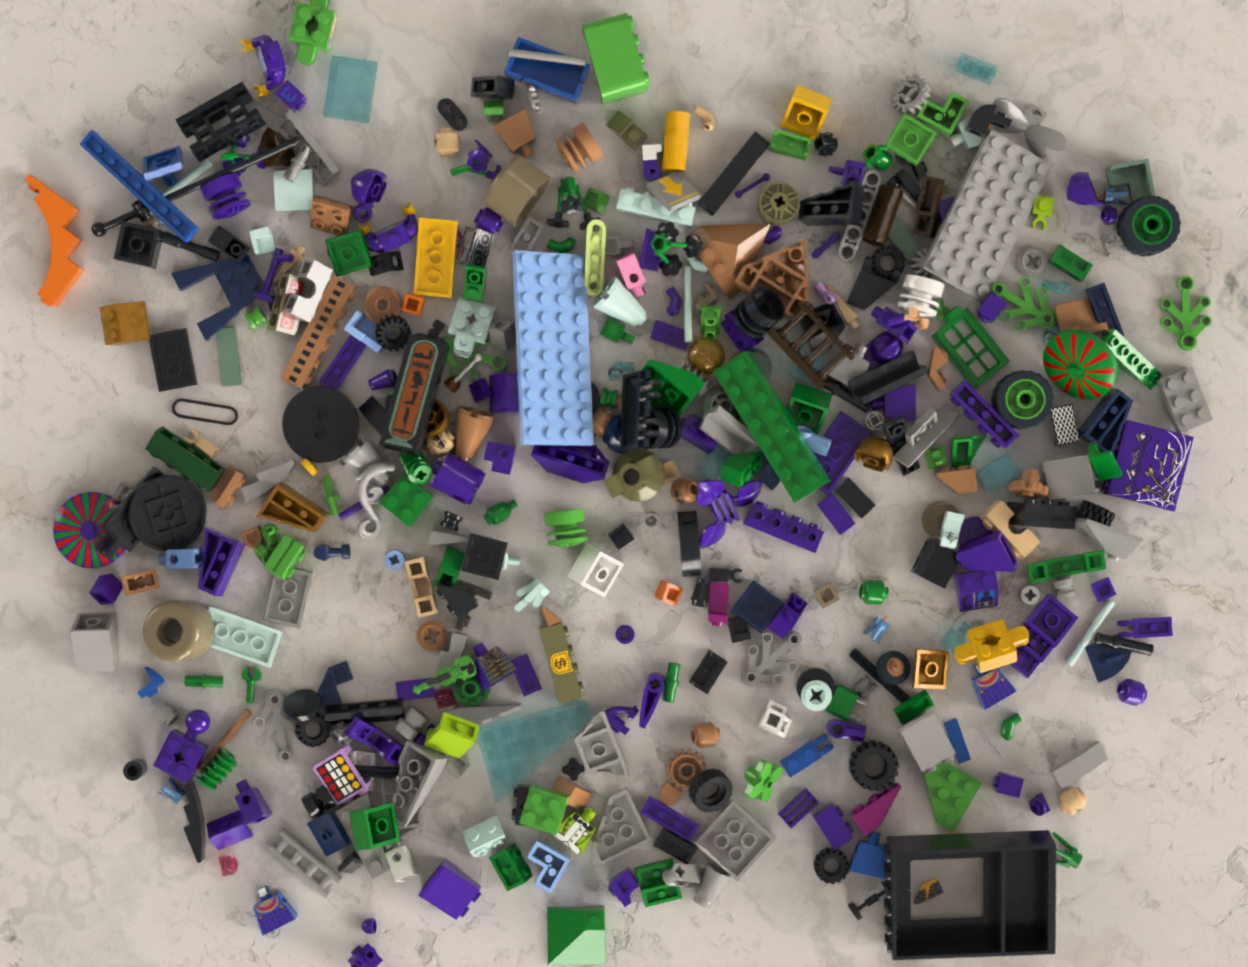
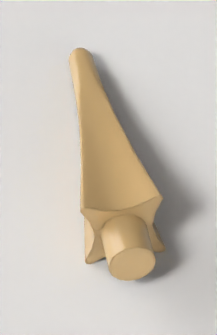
M300 244L297 249L292 248L289 253L293 254L294 260L283 263L273 280L272 286L276 285L279 281L281 273H287L304 258L302 253L306 248Z
M830 284L826 285L828 290L835 292ZM836 293V305L846 325L850 324L853 329L858 328L860 324L856 319L859 316Z

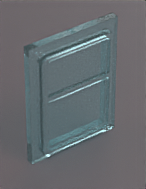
M332 55L323 116L369 123L378 62Z

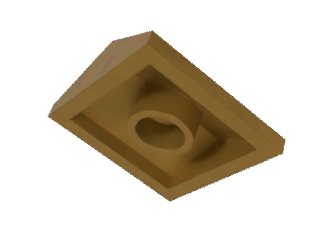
M915 649L912 687L946 689L949 651Z

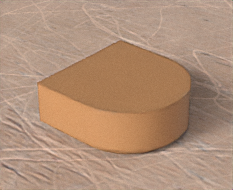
M260 526L241 532L243 541L248 547L254 548L262 544L263 536L261 535Z
M666 781L660 790L659 797L662 803L672 805L676 803L682 792Z

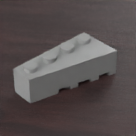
M370 791L335 811L354 848L355 842L349 812L374 806ZM386 845L374 849L356 850L372 879L390 869L385 855L388 852Z

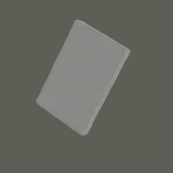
M295 568L291 578H286L285 581L273 575L263 620L301 628L314 572Z

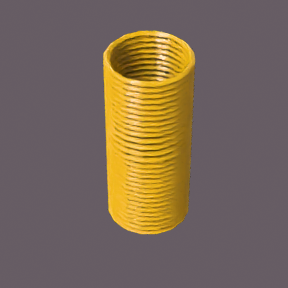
M667 111L661 169L669 172H685L690 114L682 111Z

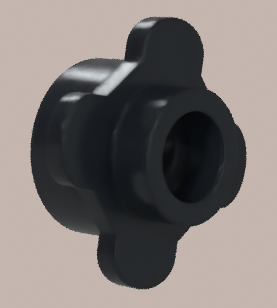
M570 758L569 763L562 768V772L569 775L572 781H576L578 775L585 771L584 765H580L576 758Z

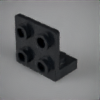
M927 537L910 572L942 588H946L958 564L956 559L957 552L950 548L939 546L938 541Z

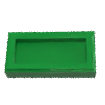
M926 689L894 708L893 711L903 725L934 706V703Z

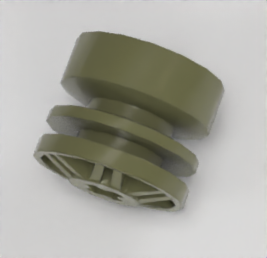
M771 183L764 188L758 199L757 208L760 217L770 225L781 226L787 224L793 219L799 209V195L794 187L788 183ZM782 199L781 203H783L784 205L777 207V203L774 201Z

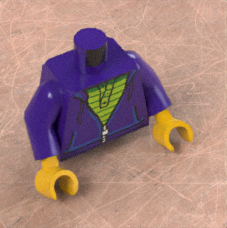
M409 202L410 206L408 208H405L404 205L401 206L406 219L377 232H372L368 221H365L367 224L365 227H361L360 224L358 225L359 230H363L365 239L371 249L388 252L409 243L414 238V234L418 232V225L414 215L416 210L411 202Z

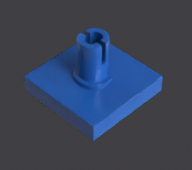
M180 146L143 157V175L146 181L163 176L166 186H171L170 182L172 185L177 183L173 172L183 169V154Z

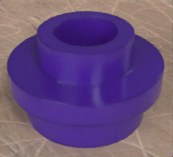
M357 204L353 209V216L358 222L368 221L372 217V209ZM361 209L366 211L363 216L359 215Z
M1107 205L1101 211V220L1105 225L1115 223L1117 210Z
M621 625L618 627L616 639L620 643L628 644L633 641L635 633L631 626ZM623 631L629 633L627 638L622 637L621 633Z

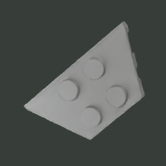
M603 708L577 733L574 741L588 774L602 773L610 776L612 774H619L628 777L630 776L629 770Z
M380 778L382 804L392 803L393 795L396 793L397 782L392 778ZM421 805L407 827L404 828L397 823L400 841L387 844L386 849L392 848L423 828Z

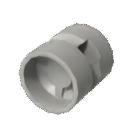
M410 705L404 712L405 717H400L395 723L394 728L404 737L413 741L420 733L419 728L423 729L430 719L417 707Z

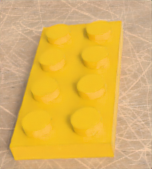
M419 217L414 294L453 298L458 221Z

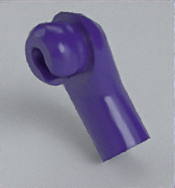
M773 226L772 230L766 234L763 243L772 244L780 239L782 229L779 226Z

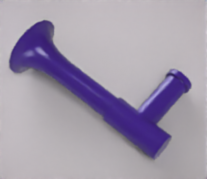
M275 248L265 284L259 293L254 294L255 297L267 302L274 301L270 296V290L280 262H292L294 260L293 254H283L284 251L282 249Z

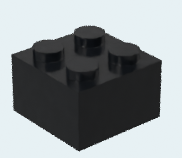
M122 221L113 259L156 269L164 232L160 229Z

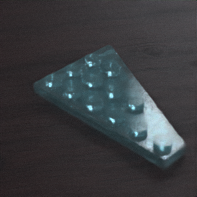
M587 700L478 730L477 736L496 803L500 802L515 789L517 785L525 780L592 719Z

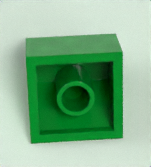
M796 382L786 410L796 426L808 427L813 433L818 435L828 412L832 394Z
M393 803L349 812L356 850L374 849L400 841Z

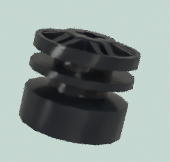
M766 287L755 288L733 310V318L736 325L745 335L751 338L763 337L785 315L782 300L775 292Z
M650 408V417L645 419H660V424L651 426V430L659 431V436L648 438L649 447L643 449L674 447L682 436V422L678 413L669 408Z

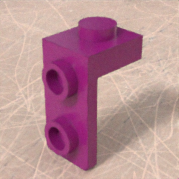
M710 583L708 622H712L713 626H723V623H728V583Z

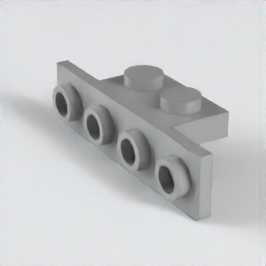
M945 404L937 412L930 407L919 416L914 425H910L907 428L908 431L905 432L906 444L894 455V458L909 468L959 417L958 413Z

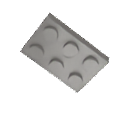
M1192 366L1156 380L1176 433L1185 432L1213 420Z

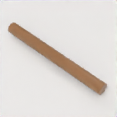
M245 709L197 767L198 770H206L205 764H211L210 759L216 758L215 753H220V747H225L252 714L250 710Z

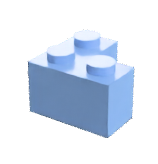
M538 837L530 849L527 858L542 866L534 884L552 893L571 856Z

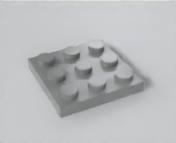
M732 799L695 842L704 847L727 870L726 872L738 881L776 838Z

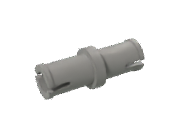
M301 144L296 156L292 157L290 160L291 164L283 175L286 180L292 183L295 182L300 170L306 166L304 163L313 149L308 145L305 147V144Z

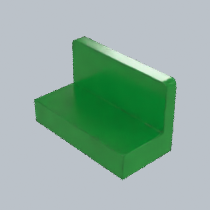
M1096 442L1088 443V458L1099 480L1104 481L1122 477V471L1112 451L1100 452Z

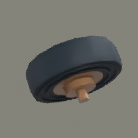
M888 651L879 657L876 670L879 678L884 683L898 685L909 677L911 666L904 654L899 651Z

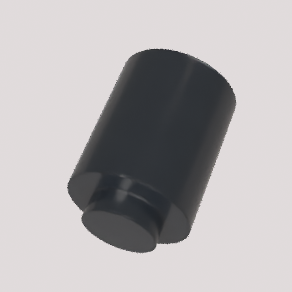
M134 759L123 768L125 778L131 781L141 778L147 772V764L142 759Z

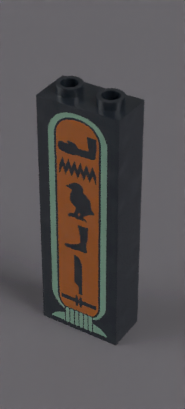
M423 333L409 334L379 441L382 448L420 456L450 348L445 339L441 337L428 338Z

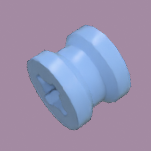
M399 550L390 551L385 556V563L390 569H399L405 564V555Z

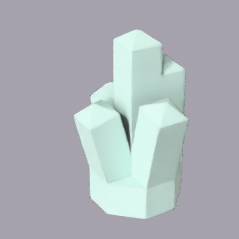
M536 578L532 583L516 591V596L518 597L527 595L514 606V611L520 612L534 598L535 600L532 605L534 608H539L544 597L550 591Z

